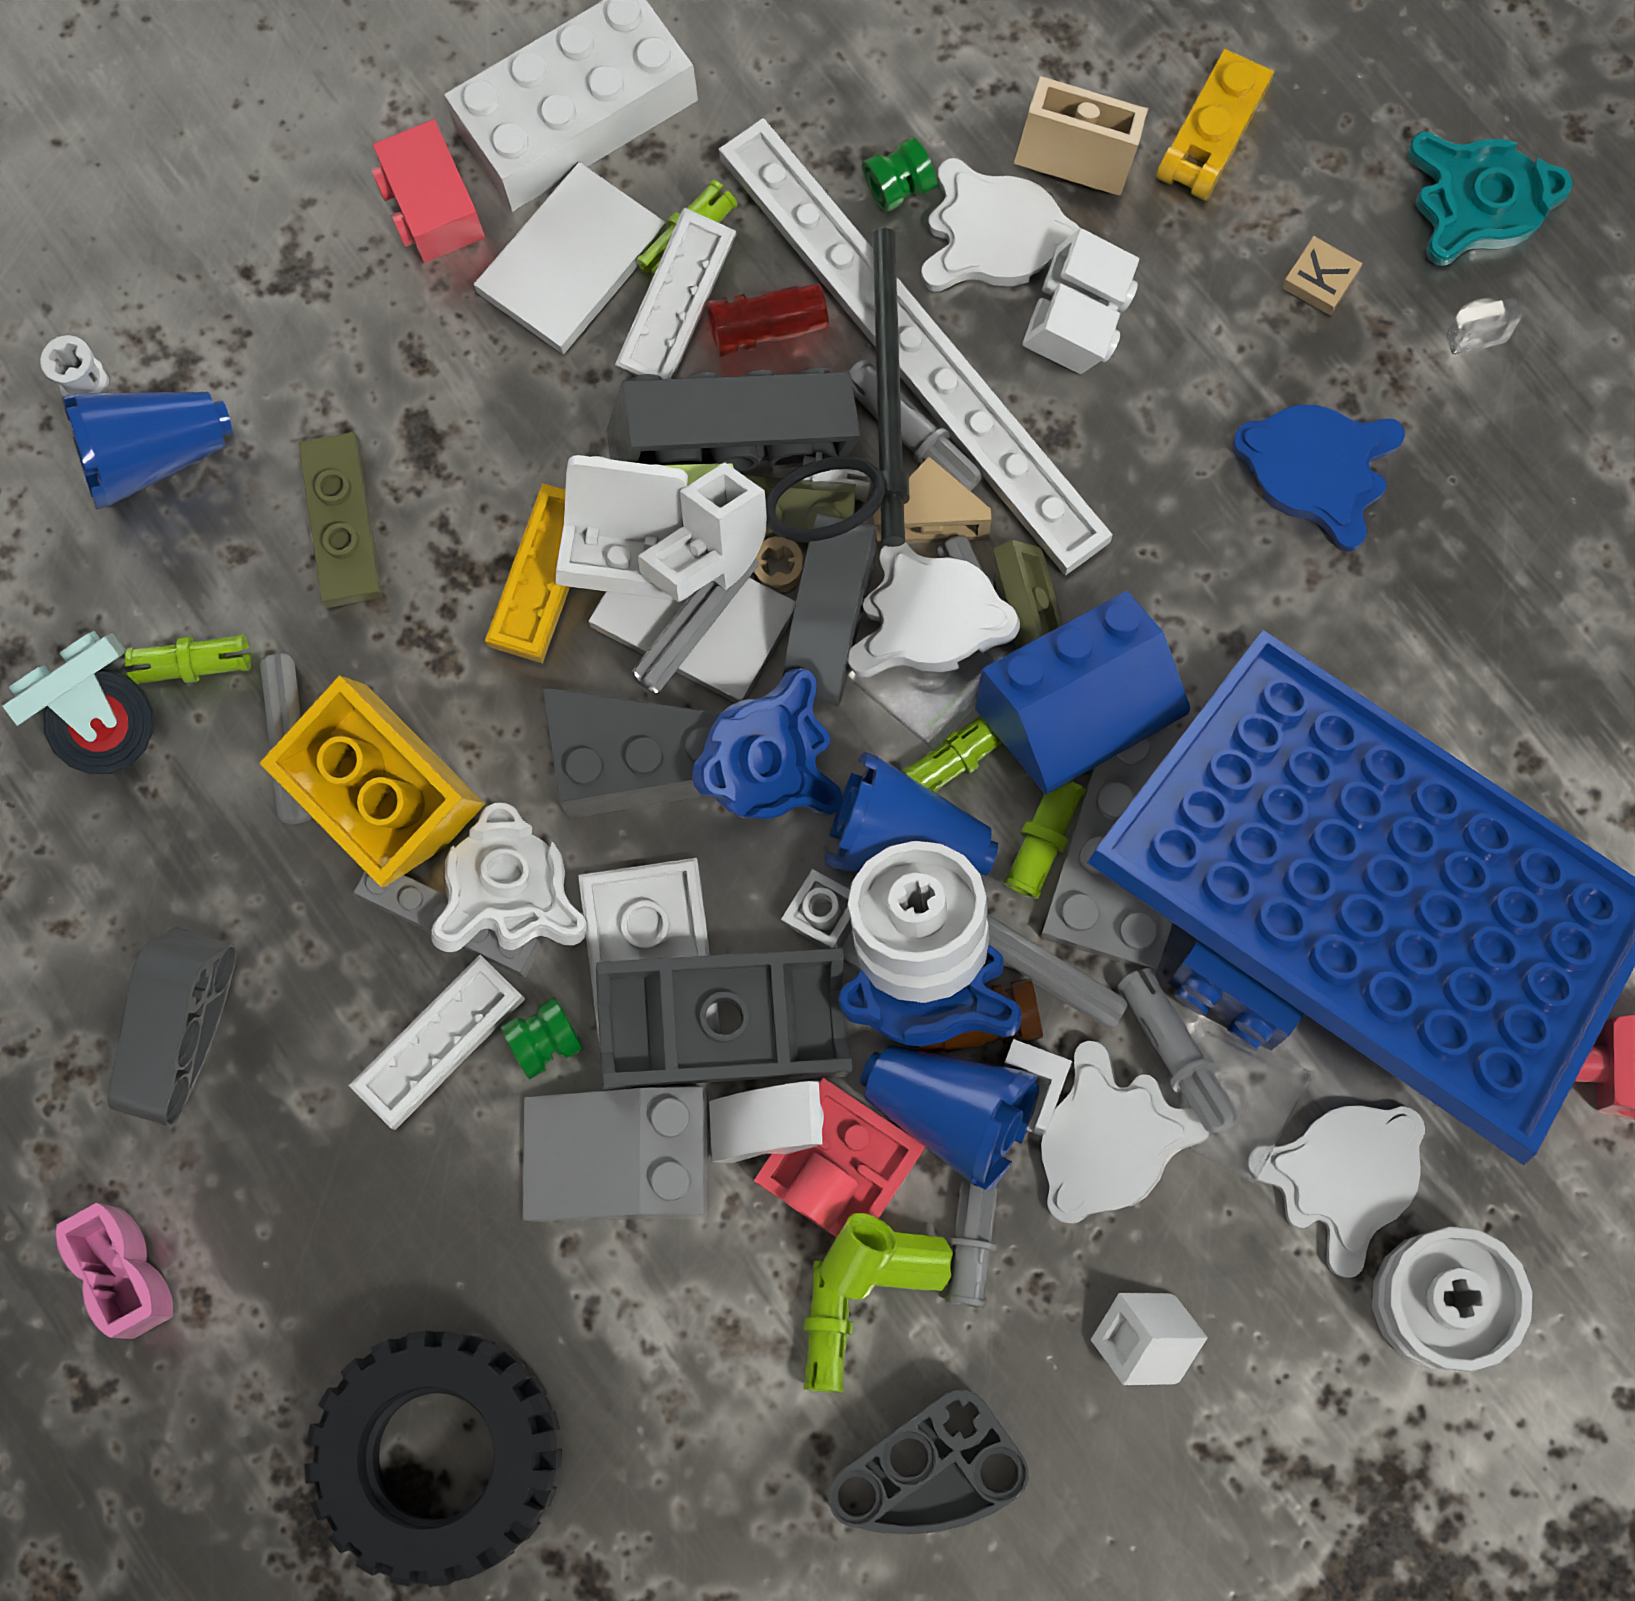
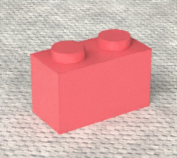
M435 119L372 144L381 165L372 168L371 171L384 201L395 197L401 212L391 215L404 247L416 244L423 262L426 263L485 238L475 207Z

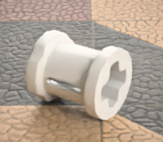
M64 335L56 337L43 349L40 358L41 368L49 380L59 385L63 396L105 393L107 391L109 377L105 372V367L99 360L93 357V352L84 340L77 336ZM55 359H57L58 362L62 365L61 368H60L59 365L55 362ZM89 374L95 379V382L89 377Z

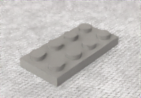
M1163 728L1093 768L1040 937L1139 969L1150 968L1154 974L1157 973L1173 922L1087 862L1103 838L1184 733Z

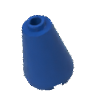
M209 392L96 393L62 396L68 421L70 420L73 428V440L96 510L109 507L225 448L223 436L233 434L224 401L213 403Z
M867 752L861 754L858 761L867 768L863 776L851 772L847 781L840 807L835 814L829 836L840 839L837 854L826 850L825 866L840 871L859 872L867 860L886 848L907 842L921 841L945 845L964 855L980 875L988 876L998 852V842L991 840V827L878 756Z
M889 1045L882 1053L873 1052L867 1060L860 1078V1084L866 1087L865 1099L867 1102L974 1186H978L986 1191L994 1188L1010 1167L1012 1161L1003 1156L1007 1154L1014 1141L1022 1143L1027 1133L1026 1129L1035 1111L1039 1094V1085L1034 1083L1037 1077L1026 1071L895 1045Z

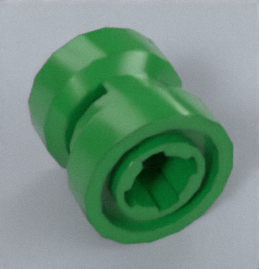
M915 137L897 144L895 151L887 156L877 154L862 162V171L867 187L876 204L885 213L903 205L905 197L911 194L921 196L937 187V178L930 158L922 144Z
M556 997L540 1004L536 1014L527 1019L516 1017L501 1026L514 1056L528 1079H532L546 1071L548 1063L554 1060L553 1053L556 1052L559 1057L568 1059L584 1050Z

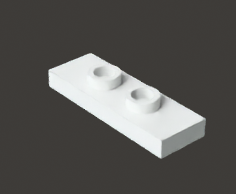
M683 208L615 363L617 368L634 376L654 374L662 377V379L674 378L736 237L735 230L687 208Z
M479 955L349 1086L391 1129L396 1130L525 998Z

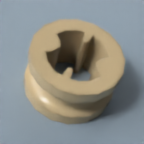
M775 536L765 539L756 556L759 563L753 572L755 581L782 595L790 593L800 585L804 567L802 551L794 541L784 537ZM784 556L789 557L790 573L786 575L781 571H777L772 576L766 574L769 572L766 559L771 557L779 561Z

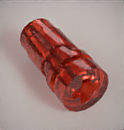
M819 283L800 288L794 286L762 293L761 296L748 299L745 294L735 295L734 302L730 303L727 297L707 302L709 325L718 357L738 354L739 347H744L747 352L756 350L757 343L781 341L804 336L808 332L829 328L826 300Z

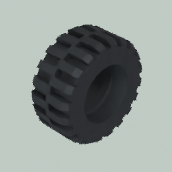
M426 1330L407 1333L405 1337L387 1339L372 1346V1353L364 1358H354L340 1371L343 1376L342 1381L337 1387H328L318 1404L319 1407L324 1409L320 1422L310 1424L306 1444L314 1445V1458L312 1463L304 1464L306 1484L315 1482L319 1500L310 1504L317 1521L327 1519L334 1531L328 1539L340 1554L350 1551L358 1558L356 1567L371 1576L379 1573L390 1576V1583L407 1587L415 1584H428L429 1588L445 1586L462 1579H469L501 1563L515 1553L514 1550L522 1542L532 1536L541 1524L539 1519L546 1507L551 1506L557 1490L553 1483L556 1469H560L562 1464V1448H557L556 1430H559L560 1426L556 1411H550L544 1397L548 1392L538 1377H532L524 1368L525 1362L511 1351H504L497 1347L495 1342L479 1336L462 1334L460 1332ZM432 1393L452 1395L473 1406L486 1421L494 1447L493 1470L483 1493L470 1507L461 1513L443 1519H428L415 1516L405 1511L396 1503L385 1486L379 1461L382 1436L393 1414L407 1402Z

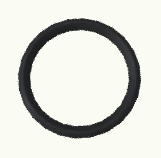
M831 457L803 465L788 473L769 492L765 500L767 526L781 537L800 542L820 541L847 533L870 518L880 506L885 494V480L880 470L873 464L859 458ZM851 469L864 473L872 481L873 492L866 505L848 518L829 526L815 529H795L784 525L776 516V505L781 495L794 484L812 475L830 470Z

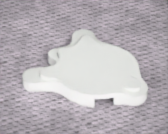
M956 158L947 159L938 168V184L945 195V199L929 216L928 228L932 235L947 239L949 244L925 261L922 266V282L927 289L934 292L943 291L965 280H978L998 286H1016L1028 283L1030 276L1041 271L1046 266L1050 268L1057 246L1080 228L1075 222L1064 216L1052 196L1038 184L1028 179L1014 176L982 175L974 172L962 160Z
M906 542L897 547L884 546L879 557L884 570V580L863 602V609L871 620L881 622V626L877 631L865 637L850 649L848 662L852 670L859 677H871L887 668L900 665L911 666L930 672L955 670L960 668L957 662L969 657L978 649L983 654L993 646L1011 642L1018 634L1020 620L1014 608L999 598L989 578L978 567L968 561L950 557L926 558L916 554Z
M494 803L487 806L482 811L479 821L469 829V837L459 843L456 848L454 845L450 847L445 859L444 890L448 899V905L433 924L431 933L432 943L438 949L445 952L458 951L480 930L488 928L496 932L499 945L507 950H515L538 936L548 937L562 945H575L584 939L587 922L585 917L570 904L565 895L563 886L565 869L561 853L553 842L549 847L543 840L532 834L533 827L522 820L518 811L513 806L506 803Z
M1095 1041L1083 1042L1076 1048L1074 1054L1075 1078L1073 1087L1068 1096L1055 1108L1045 1135L1043 1134L1041 1142L1042 1161L1050 1186L1047 1200L1048 1208L1056 1219L1069 1224L1079 1223L1090 1214L1114 1211L1137 1204L1147 1197L1159 1182L1165 1165L1173 1155L1183 1148L1202 1143L1210 1134L1205 1130L1193 1109L1170 1107L1165 1101L1157 1080L1152 1076L1139 1075L1128 1087H1119L1115 1081L1108 1050L1102 1044Z
M1362 1105L1343 1106L1325 1113L1312 1122L1293 1143L1281 1147H1260L1252 1151L1247 1158L1246 1166L1249 1175L1256 1181L1272 1185L1281 1191L1284 1199L1285 1216L1287 1222L1292 1227L1302 1229L1315 1221L1324 1223L1327 1228V1266L1336 1276L1351 1278L1360 1274L1363 1269L1370 1239L1376 1231L1397 1219L1413 1201L1418 1190L1421 1174L1419 1145L1425 1134V1125L1421 1116L1415 1110L1406 1106L1390 1110Z

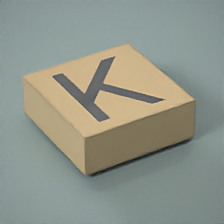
M1313 236L1286 277L1282 289L1331 316L1356 278L1363 263Z

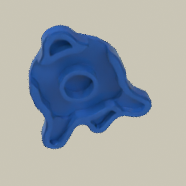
M1315 404L1297 405L1286 408L1265 420L1244 423L1234 436L1233 450L1236 456L1246 463L1251 475L1255 474L1258 484L1264 491L1263 498L1271 506L1292 517L1308 519L1317 523L1327 531L1336 547L1342 551L1351 552L1363 544L1367 534L1363 510L1379 500L1387 488L1385 478L1373 472L1369 467V463L1397 451L1404 441L1405 432L1402 424L1395 419L1386 418L1361 423L1349 419L1334 409Z
M791 669L785 673L778 686L766 696L758 699L742 700L727 707L718 716L709 731L703 753L693 766V783L701 795L713 797L725 809L741 818L770 819L782 816L798 806L816 814H833L837 812L842 800L841 789L831 779L818 771L815 764L816 756L829 747L830 734L813 714V702L816 696L817 683L812 672L807 669Z
M988 945L986 962L974 980L951 997L926 1003L898 1000L877 989L861 969L856 978L843 986L839 994L840 1009L847 1020L856 1024L870 1026L889 1039L905 1045L926 1046L941 1043L961 1033L974 1030L1001 1037H1009L1014 1035L1021 1026V1010L1018 1004L985 986L987 981L999 977L1004 970L1002 954L990 945Z

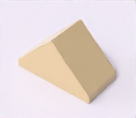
M928 457L909 477L910 500L904 504L905 542L907 544L945 542L952 537L962 535L966 536L969 541L989 540L991 508L933 459ZM879 508L873 514V525L877 526V545H883L881 543V511Z

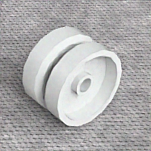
M921 841L890 846L866 861L852 881L848 910L860 969L877 989L898 1000L922 1003L951 997L969 985L985 964L989 945L987 896L980 873L964 855L943 844Z
M1447 1227L1405 1239L1384 1257L1373 1280L1372 1309L1382 1336L1399 1356L1424 1369L1476 1371L1500 1363L1521 1344L1532 1318V1289L1523 1265L1503 1242L1478 1229ZM1451 1291L1456 1299L1455 1307H1446L1444 1292Z

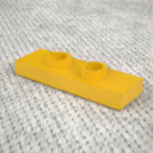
M542 483L485 639L487 646L539 663L544 661L570 589L569 586L555 585L556 568L564 526L565 489Z

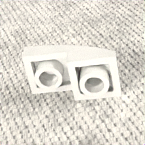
M812 869L781 920L784 924L822 949L843 948L844 962L860 971L848 910L850 889Z
M817 1081L771 1086L709 1101L712 1162L734 1163L766 1153L790 1154L823 1144L822 1126L824 1114L820 1104L819 1082Z

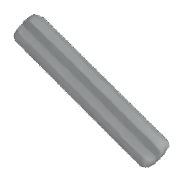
M756 558L743 576L727 590L716 582L711 581L689 597L632 670V676L639 685L655 694L662 690L756 570L759 563Z
M284 653L267 655L260 661L270 750L301 718L295 663L289 654ZM273 778L277 817L283 824H297L309 821L312 817Z
M987 914L989 945L1002 954L1006 967L1026 979L1031 978L1035 985L1103 1027L1112 1029L1117 1025L1128 1004L1123 997Z

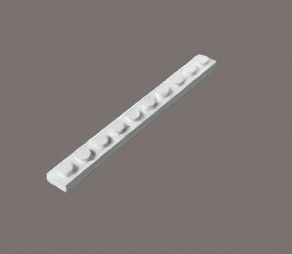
M762 118L719 148L720 160L876 347L873 248L772 127ZM897 278L899 367L901 379L939 425L949 431L950 438L980 470L983 478L1066 576L1111 543L1113 534Z

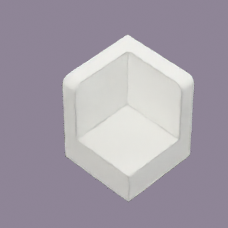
M1013 1039L1004 1067L1023 1070L1037 1077L1034 1083L1039 1085L1038 1099L1035 1111L1026 1130L1043 1137V1134H1046L1072 1061Z
M1119 1293L1092 1336L1091 1341L1122 1385L1177 1384L1180 1382L1208 1337L1173 1294Z

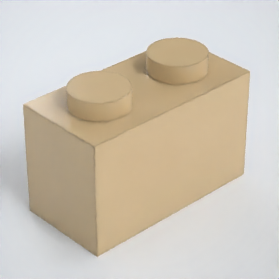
M1040 76L1014 164L1033 169L1039 173L1053 175L1086 185L1092 189L1121 196L1139 145L1148 108Z

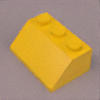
M341 675L334 680L259 762L380 887L388 886L444 849L485 805L366 684Z

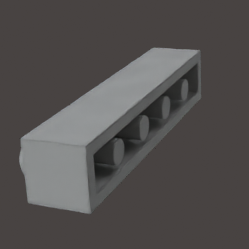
M364 872L353 892L362 901L429 933H432L433 924L448 905L446 895L405 875L386 887H380ZM488 928L480 930L462 949L477 956L481 955L485 960L526 979L542 944L537 938H533L515 950H507L499 945L496 932Z

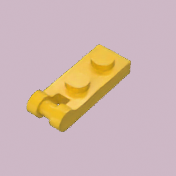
M1224 48L1173 144L1165 153L1156 173V178L1170 185L1175 180L1192 188L1191 195L1207 201L1270 86L1275 71ZM1189 155L1205 164L1203 167L1187 161L1186 158Z

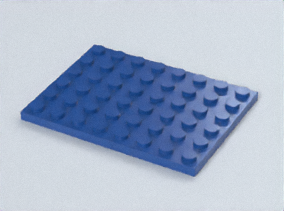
M1264 630L1261 631L1103 838L1087 862L1522 1165H1525L1537 1154L1635 967V877Z

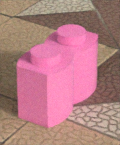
M95 1203L56 1225V1241L59 1253L69 1270L79 1279L83 1280L85 1307L91 1320L102 1333L110 1338L135 1339L173 1317V1301L169 1287L162 1275L146 1262L147 1250L144 1236L136 1221L126 1211L119 1207Z

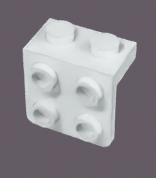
M575 455L570 457L566 470L564 526L556 568L555 585L673 600L671 596L640 573L638 555L682 528L683 518L680 490L687 487V473L681 469L658 464H640L611 460L599 456Z

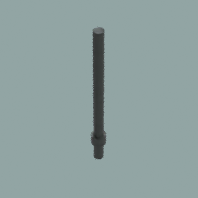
M879 228L873 232L879 470L885 480V494L880 504L881 543L888 547H897L905 543L904 504L910 500L909 475L903 471L895 232L890 228Z

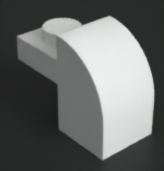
M725 462L680 490L683 527L638 555L640 573L677 602H681L711 581L716 582L727 590L748 570L762 546L767 526L765 490Z

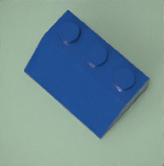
M1125 591L982 668L975 710L1044 794L1047 795L1188 715L1191 707L1164 631L1132 595Z

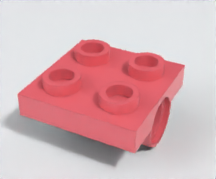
M822 1078L819 1083V1095L824 1114L822 1126L823 1144L790 1154H771L754 1179V1182L837 1238L847 1219L854 1213H865L873 1215L878 1219L881 1217L926 1147L825 1078Z

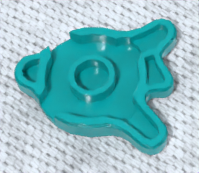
M1431 132L1417 133L1412 138L1408 147V158L1414 165L1436 181V184L1422 188L1415 201L1418 210L1434 227L1433 234L1426 247L1427 257L1436 265L1446 266L1451 264L1463 252L1471 249H1500L1516 246L1527 240L1538 230L1548 213L1564 203L1569 196L1573 186L1570 174L1564 168L1550 165L1539 157L1536 162H1533L1525 154L1515 150L1517 142L1505 139H1482L1469 144H1455Z

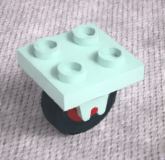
M92 631L81 637L59 653L65 660V664L53 672H50L44 664L9 686L8 688L15 698L2 706L17 726L45 708L43 713L44 734L53 753L69 767L88 774H112L131 766L146 751L154 731L153 708L145 691L129 676L110 669H102L126 652V649L114 633L100 639L97 633Z

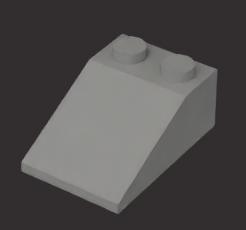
M703 1087L633 1088L524 1097V1222L708 1218V1095Z

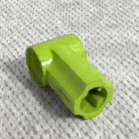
M854 1213L847 1219L822 1261L820 1274L826 1285L834 1292L854 1300L867 1297L874 1286L942 1291L952 1276L950 1263L953 1252L945 1237L894 1232L885 1222L873 1215Z

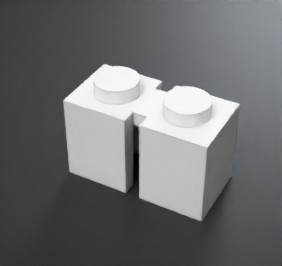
M1082 228L1077 230L1057 246L1041 290L1053 298L1051 301L1043 297L1038 300L1022 346L1080 375L1099 362H1106L1112 356L1120 339V331L1115 329L1120 314L1130 305L1137 290L1138 283L1133 280L1140 258Z

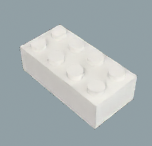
M603 0L444 94L456 131L512 212L560 184L578 162L586 167L590 166L698 101L693 64L647 0Z

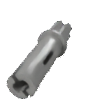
M863 359L849 371L853 393L878 420L876 368L867 359ZM900 392L902 443L915 454L913 461L920 466L930 457L969 491H972L981 480L980 470L948 440L950 433L947 429H937Z
M1150 968L1142 969L1140 975L1138 971L1127 975L1119 983L1118 990L1131 1007L1142 1025V1029L1173 1076L1170 1082L1171 1087L1175 1092H1183L1206 1131L1214 1135L1225 1133L1229 1128L1237 1124L1239 1113L1214 1075L1217 1065L1212 1058H1204L1181 1017L1161 989L1153 971Z

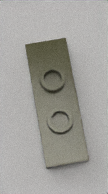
M350 432L298 442L322 603L326 608L383 598L360 444L356 433Z

